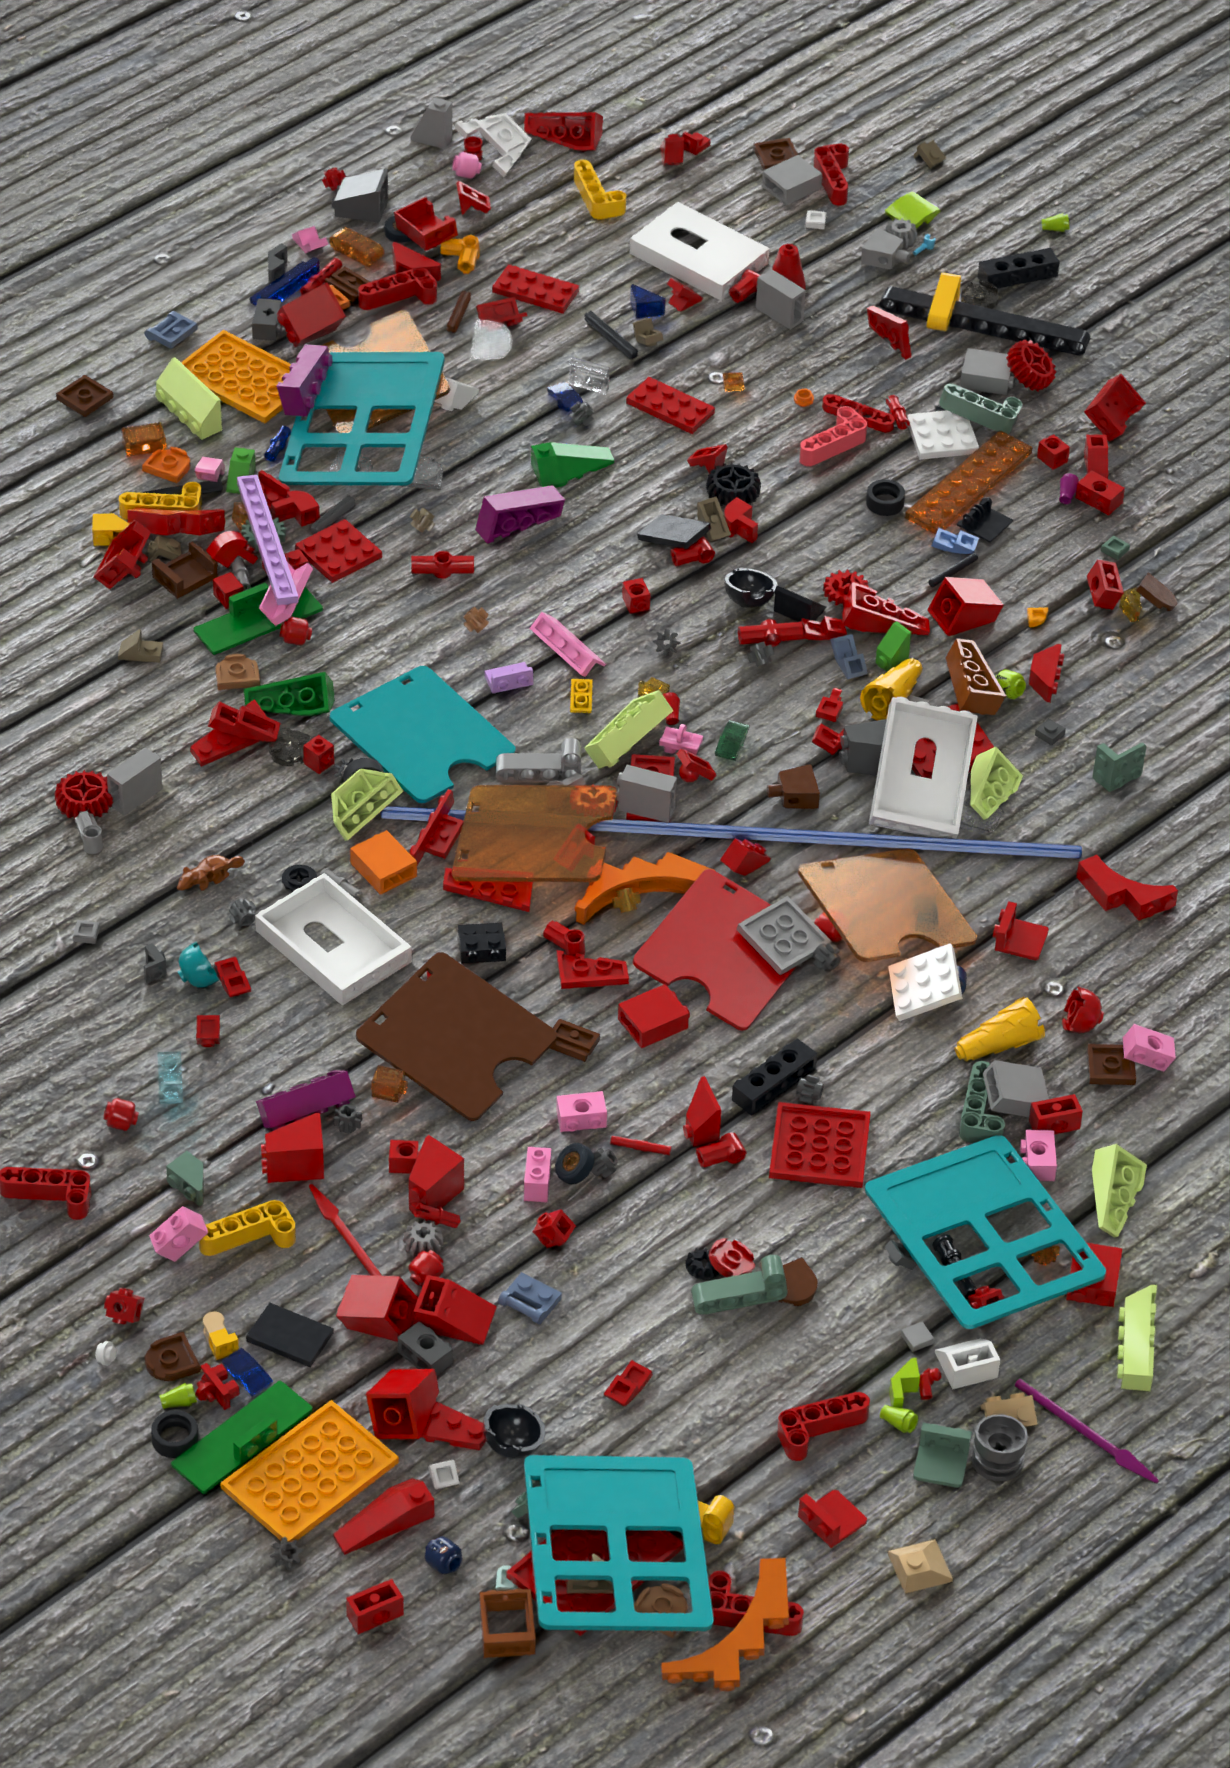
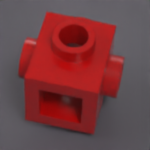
M560 1209L551 1213H543L537 1219V1225L532 1232L539 1238L542 1244L549 1248L564 1244L576 1225Z
M989 1286L980 1287L975 1290V1294L968 1296L970 1306L973 1309L1005 1299L1001 1289L989 1288Z
M119 1288V1291L110 1292L104 1303V1309H107L105 1316L111 1317L112 1322L118 1324L140 1321L145 1297L133 1295L134 1291L126 1288Z

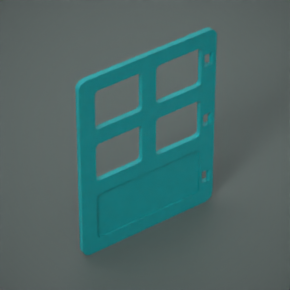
M329 352L333 358L332 365L327 370L326 379L321 384L320 393L315 398L314 407L310 410L307 420H301L302 416H296L279 473V481L286 485L406 486L411 484L416 473L444 367V354L441 352ZM316 409H357L352 430L349 433H308L313 413ZM375 409H416L408 433H366L372 411ZM306 447H346L341 469L337 472L297 471L303 449ZM365 447L405 448L401 466L397 472H356L361 450ZM290 459L295 460L294 465H288Z
M996 1135L873 1179L865 1185V1193L960 1325L966 1329L977 1328L1097 1283L1106 1276V1269L1004 1136ZM1012 1156L1015 1162L1010 1164L1006 1158ZM1025 1202H1032L1050 1225V1228L1009 1243L1004 1242L986 1217ZM1047 1203L1052 1210L1046 1211L1042 1205ZM967 1224L971 1226L988 1249V1251L942 1266L923 1240ZM1058 1243L1064 1244L1082 1270L1042 1285H1036L1017 1259ZM1084 1251L1088 1259L1083 1260L1079 1253ZM994 1267H1001L1019 1293L981 1308L973 1309L954 1282Z
M531 1455L525 1458L524 1475L538 1622L542 1628L547 1630L708 1631L712 1628L713 1612L693 1463L689 1459L684 1457ZM532 1480H540L541 1487H532ZM550 1530H604L607 1533L610 1560L556 1561L552 1558ZM625 1531L681 1532L685 1562L630 1561ZM537 1537L546 1538V1544L538 1545ZM555 1580L611 1581L613 1584L615 1612H560L557 1609ZM631 1581H686L689 1584L692 1613L636 1612L634 1610ZM543 1596H551L552 1603L544 1604Z

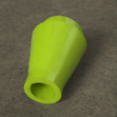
M1061 213L1042 219V230L1059 232L1070 230L1068 214L1063 215Z
M183 1383L165 1394L159 1395L163 1409L192 1406V1403L197 1402L192 1383L187 1385Z
M884 1405L881 1409L880 1418L886 1420L902 1433H911L916 1428L918 1415L914 1414L913 1410Z

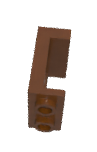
M193 541L188 543L189 551L166 564L159 558L151 562L152 577L177 599L218 577L217 561L212 559L202 547L196 545Z

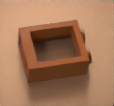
M531 1589L480 1592L479 1607L484 1658L535 1655V1630ZM525 1610L527 1632L489 1634L487 1612Z

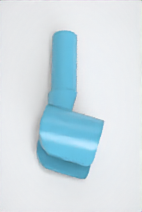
M930 234L925 235L923 244L914 250L913 254L916 256L922 250L933 249L936 238L930 239Z

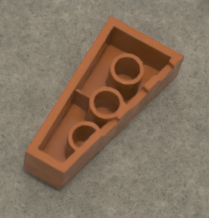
M956 638L945 658L959 710L982 715H995L1006 697L1003 689L974 640Z

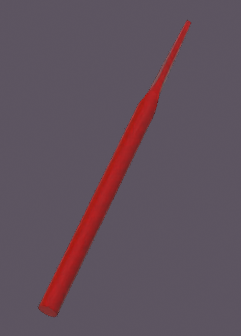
M310 1184L309 1189L322 1216L332 1222L370 1275L382 1276L338 1216V1208L313 1184Z

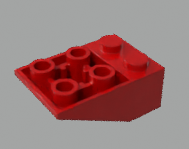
M427 1275L413 1310V1325L420 1321L424 1326L430 1327L436 1335L484 1345L497 1306L449 1279Z

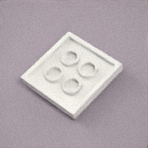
M950 411L907 415L910 421L908 427L920 460L979 454V446L969 419Z
M951 943L888 966L895 1013L899 1021L962 999L955 951Z

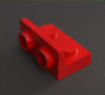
M261 470L258 472V479L270 514H272L271 503L287 498L286 492H289L290 488L272 475Z

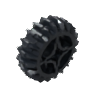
M732 462L730 465H726L723 463L722 467L716 466L715 470H711L707 478L706 490L709 498L717 496L720 506H727L736 497L751 505L759 497L761 482L758 473H755L754 469H749L748 465L741 466L740 463L733 465Z

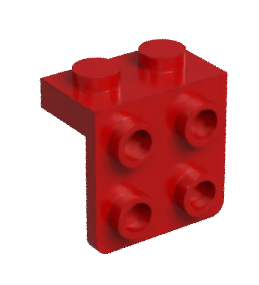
M515 297L476 306L481 329L488 328V331L499 329L505 326V324L507 327L517 325L523 322V318L527 317V312L519 314Z
M1008 901L1006 909H1001L998 920L1000 925L996 924L993 931V937L996 938L995 951L1038 960L1049 932L1048 927L1015 919L1017 903Z
M832 1490L817 1501H814L808 1494L799 1499L798 1517L830 1548L839 1544L867 1523L866 1516L838 1490Z

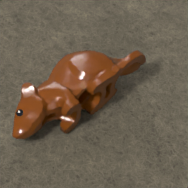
M221 855L207 856L197 867L191 870L188 867H184L177 889L186 890L192 888L193 885L199 884L200 890L204 891L208 888L209 882L213 881L215 884L222 882L229 876V868H239L244 865L245 861L241 856L231 859Z

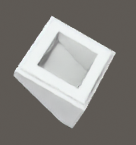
M454 1460L428 1466L435 1490L460 1484Z

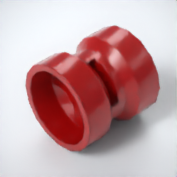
M476 136L467 137L464 140V152L477 155L479 161H481L483 158L481 150L483 147L482 139Z

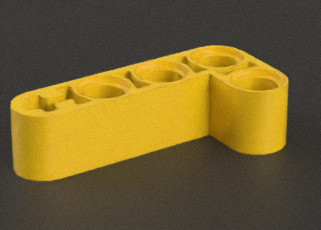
M587 160L576 161L574 163V182L590 215L595 219H606L624 215L626 213L625 192L619 190L605 192L591 163Z
M941 273L928 315V329L947 331L955 302L959 301L960 275Z
M197 482L184 484L181 495L125 492L119 496L120 516L126 520L127 510L135 508L198 511L201 510L202 506L201 486Z
M279 1200L268 1201L206 1224L208 1234L199 1241V1250L206 1256H213L267 1235H271L278 1247L289 1248L296 1242L295 1221L283 1202Z
M717 1495L710 1505L698 1501L703 1540L713 1544H720L723 1541L734 1520V1504L725 1496Z

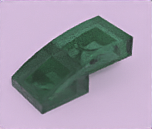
M729 720L717 744L715 756L736 761L741 745H744L750 725Z

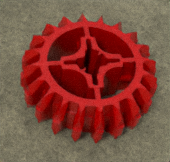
M1031 340L1019 341L1007 353V366L1011 368L1010 372L1014 374V378L1019 380V384H1024L1025 388L1029 387L1032 391L1034 389L1036 391L1043 390L1055 379L1056 370L1054 368L1056 366L1052 363L1053 359L1049 358L1048 353L1044 351L1043 347L1040 348L1038 343L1034 344Z
M84 770L82 773L75 771L74 775L67 774V777L61 778L60 783L57 784L54 794L57 808L60 809L61 814H66L67 818L74 817L75 819L80 812L84 811L93 814L94 818L95 816L102 817L103 813H108L109 808L113 804V797L108 793L107 777H103L101 773L95 774L93 770L90 773Z

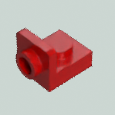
M687 132L682 134V137H684V150L696 156L711 145V139L698 132L692 135Z

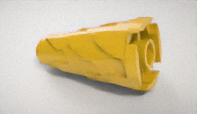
M913 658L906 659L895 668H891L884 675H880L874 681L867 684L860 695V702L866 713L870 711L873 714L871 718L877 721L887 719L888 708L892 698H908L913 692L912 689L923 670L921 663Z
M1024 996L999 1011L996 1016L980 1024V1027L961 1037L956 1043L957 1047L954 1050L960 1060L969 1061L972 1059L974 1061L992 1053L997 1054L1012 1047L1018 1048L1033 1041L1041 1040L1045 1037L1044 1025L1038 1026V1020L1041 1017L1033 1003Z

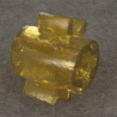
M632 888L616 891L617 897L612 898L614 909L620 908L621 913L637 910L636 904L641 903L639 892L633 893Z

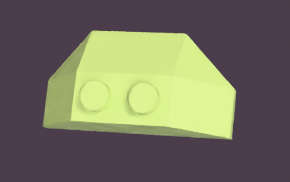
M359 769L331 793L333 821L345 841H348L403 792L392 773Z

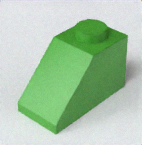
M235 447L230 460L226 492L240 494L237 477L254 475L256 469L255 450Z
M897 621L892 624L877 647L876 664L886 672L893 667L895 668L904 660L909 659L911 632Z

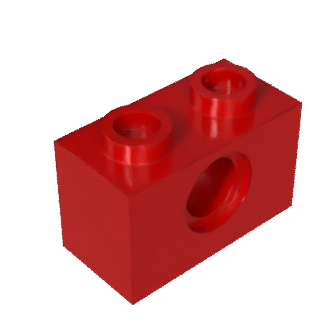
M1091 470L1077 483L1076 499L1110 515L1123 504L1125 488Z
M1097 559L1087 575L1095 607L1113 610L1124 594L1117 565L1114 562Z
M1075 1094L1032 1102L1029 1123L1032 1130H1054V1135L1080 1130L1083 1110Z
M393 1579L387 1580L347 1597V1618L359 1635L403 1616L404 1597Z

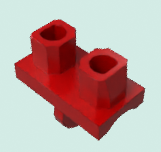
M208 1363L201 1365V1370L204 1374L201 1381L197 1383L196 1397L200 1401L208 1400L209 1402H213L216 1399L223 1410L230 1408V1400L240 1394L239 1385L235 1380L225 1384L222 1383V1381L228 1379V1373L222 1364L212 1368Z

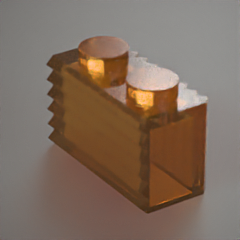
M161 422L123 427L121 429L122 444L126 457L154 453L158 449H161V451L167 449L166 437Z

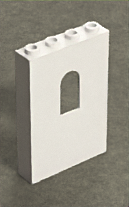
M679 202L656 217L650 224L633 235L629 241L631 255L720 301L729 295V289L741 280L743 273L747 269L757 273L769 264L770 248ZM675 229H684L707 242L700 248L695 249L673 238L670 233Z
M904 697L892 698L888 708L869 819L870 825L926 837L957 838L978 715H973L969 711L959 712L951 710L946 706H931L927 702H913ZM921 738L931 739L936 745L932 779L910 775L915 745Z
M325 873L312 879L306 885L294 890L288 896L278 900L255 915L256 931L342 1006L412 962V947ZM312 922L321 923L344 943L327 953L305 934L304 927Z

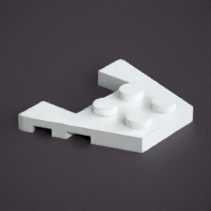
M507 114L487 116L483 120L470 119L469 122L464 123L457 121L454 125V128L465 139L476 132H480L502 155L492 165L502 177L507 175L531 141V138Z

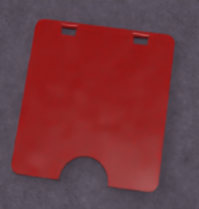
M712 869L702 872L633 958V965L637 969L663 985L666 984L667 987L681 979L694 980L703 985L710 998L706 1011L740 1031H745L752 1025L797 967L795 966L784 974L779 975L736 930L739 923L769 907L771 904ZM726 885L736 892L732 894L724 889V886Z

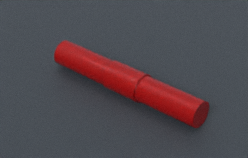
M613 1135L610 1145L669 1156L672 1146Z

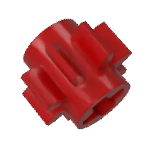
M334 167L324 172L325 177L322 179L325 188L329 187L334 191L337 190L338 185H341L346 175L343 170L339 171L337 167Z

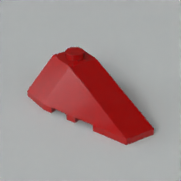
M596 112L525 113L524 132L577 151L596 150L602 136L603 116Z
M851 582L842 612L843 626L861 632L887 633L892 624L897 621L913 635H929V619L909 608L901 609L894 604V600L890 598L885 600L876 595L877 591L870 587Z
M411 1478L388 1488L333 1534V1537L343 1554L346 1555L434 1518V1498L423 1481Z

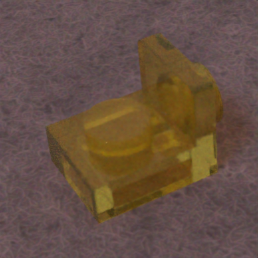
M1138 587L1123 591L1124 594L1120 599L1119 608L1131 623L1139 621L1142 609L1140 603L1141 595L1136 591Z
M653 677L647 682L641 680L638 683V698L658 690L662 695L668 693L670 685Z

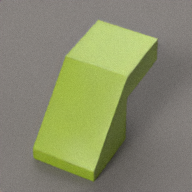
M911 1358L891 1378L889 1390L891 1407L903 1408V1393L918 1392L920 1375L917 1358Z

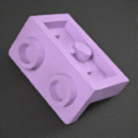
M525 662L485 670V679L492 694L533 685L532 667H527Z

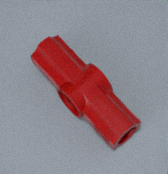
M438 551L434 556H411L412 574H434L437 578L441 579L448 578L452 574H474V556H452L447 551Z
M767 619L760 625L738 627L739 645L765 642L766 646L771 645L775 647L781 641L803 639L802 622L777 623L773 619Z

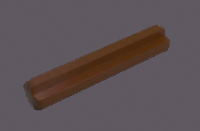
M469 291L461 292L447 323L448 332L455 333L458 330L471 300V293Z

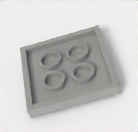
M788 896L739 923L736 929L779 975L811 958L814 950L820 944H831V940Z

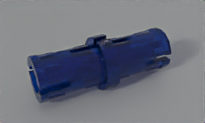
M281 426L276 436L271 438L270 446L264 453L265 459L274 462L280 451L284 450L286 441L292 432L289 427Z

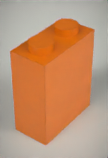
M387 830L350 848L351 865L380 895L417 877V861Z

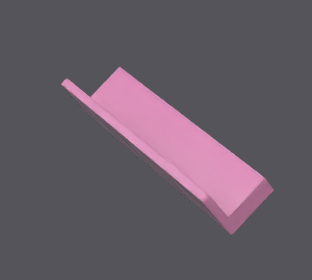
M287 562L299 600L313 568L309 563H306L295 570ZM270 584L259 609L277 626L291 617L297 603L277 605Z
M544 612L540 613L529 628L584 677L587 676L596 663L602 666L606 665L605 662L556 618Z

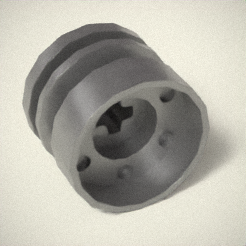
M1003 1414L988 1416L978 1423L972 1454V1464L978 1474L993 1481H1008L1021 1473L1028 1439L1027 1430L1024 1425L1014 1417Z

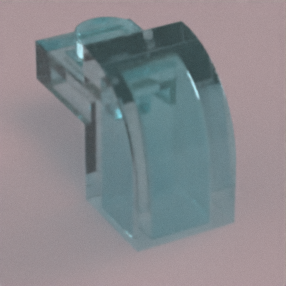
M181 1051L158 1052L159 1103H183Z

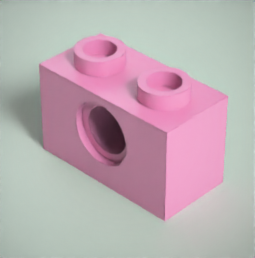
M1136 1024L1123 1036L1125 1059L1163 1072L1176 1059L1173 1037Z
M603 1091L557 1096L556 1112L560 1132L607 1127V1109Z
M1026 1130L1025 1139L1020 1141V1153L1025 1154V1157H1022L1023 1161L1039 1181H1055L1057 1162L1054 1130Z
M528 1147L524 1179V1201L548 1202L551 1148Z
M182 1206L152 1232L149 1237L157 1254L176 1262L208 1234V1230L202 1215Z

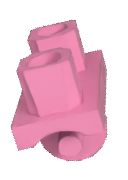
M681 724L679 729L666 727L662 738H660L659 745L664 746L666 753L673 754L676 753V750L685 749L696 755L703 741V736L687 732L686 725Z

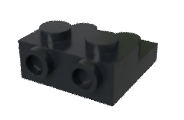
M502 922L458 925L461 964L506 961V943Z

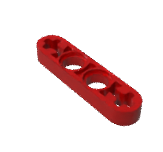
M828 394L823 397L822 409L827 413L837 416V410L840 407L847 406L853 408L862 417L864 415L872 416L871 418L863 417L867 421V427L881 432H891L894 429L895 418L889 413L834 394Z

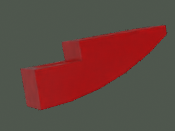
M219 701L212 709L208 727L241 738L275 742L281 723L244 706H241L238 710Z

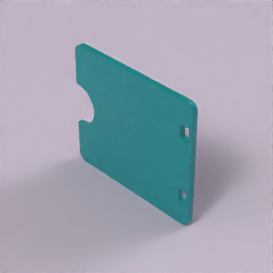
M418 666L332 710L329 717L330 722L369 758L377 760L382 765L385 773H392L400 787L418 803H427L447 792L448 789L454 788V784L448 776V771L452 766L459 763H472L487 771L496 766L498 755L515 753L516 750L515 746L427 666ZM407 679H409V680L411 681L410 683H408V684H406V685H403V684L401 683V682H403V681H405V680H407ZM356 705H359L360 707L356 711L350 709Z

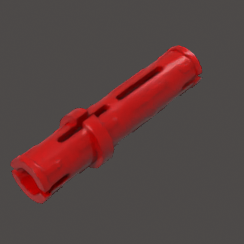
M333 258L319 273L312 275L308 279V283L299 290L300 294L304 295L324 284L326 278H331L332 274L341 269L343 266L341 260Z

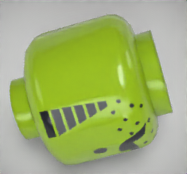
M1004 669L995 676L1006 695L1005 698L1016 699L1024 693L1026 683L1020 673Z

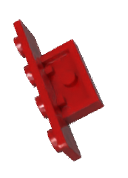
M448 789L445 795L440 797L437 809L430 814L426 828L420 831L419 840L409 851L417 861V866L425 852L446 859L464 827V820L447 815L454 804L452 790Z

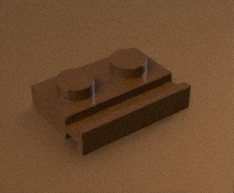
M345 266L332 274L330 279H325V283L328 282L329 285H333L352 302L358 297V288L370 282Z
M558 1019L553 1027L557 1032V1040L549 1049L586 1062L588 1055L592 1053L600 1041V1034Z

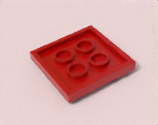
M346 519L295 544V550L300 549L308 562L332 583L382 558V551Z

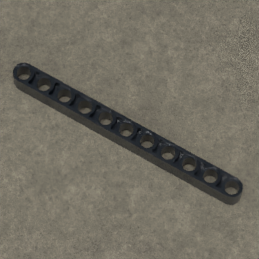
M888 287L879 304L881 309L886 312L927 321L934 296L897 287ZM959 301L955 302L948 325L1016 342L1031 340L1034 344L1038 343L1039 347L1073 355H1083L1091 339L1090 334L1083 329Z

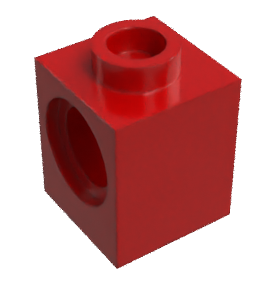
M1053 434L1039 442L1037 458L1054 470L1068 463L1070 447Z
M232 572L213 579V595L225 609H228L229 597L244 591V586Z
M643 578L624 581L622 598L629 613L650 610V592Z
M317 735L303 745L304 764L316 773L321 774L335 764L334 745L322 736Z
M390 1140L389 1173L411 1174L420 1152L419 1141Z

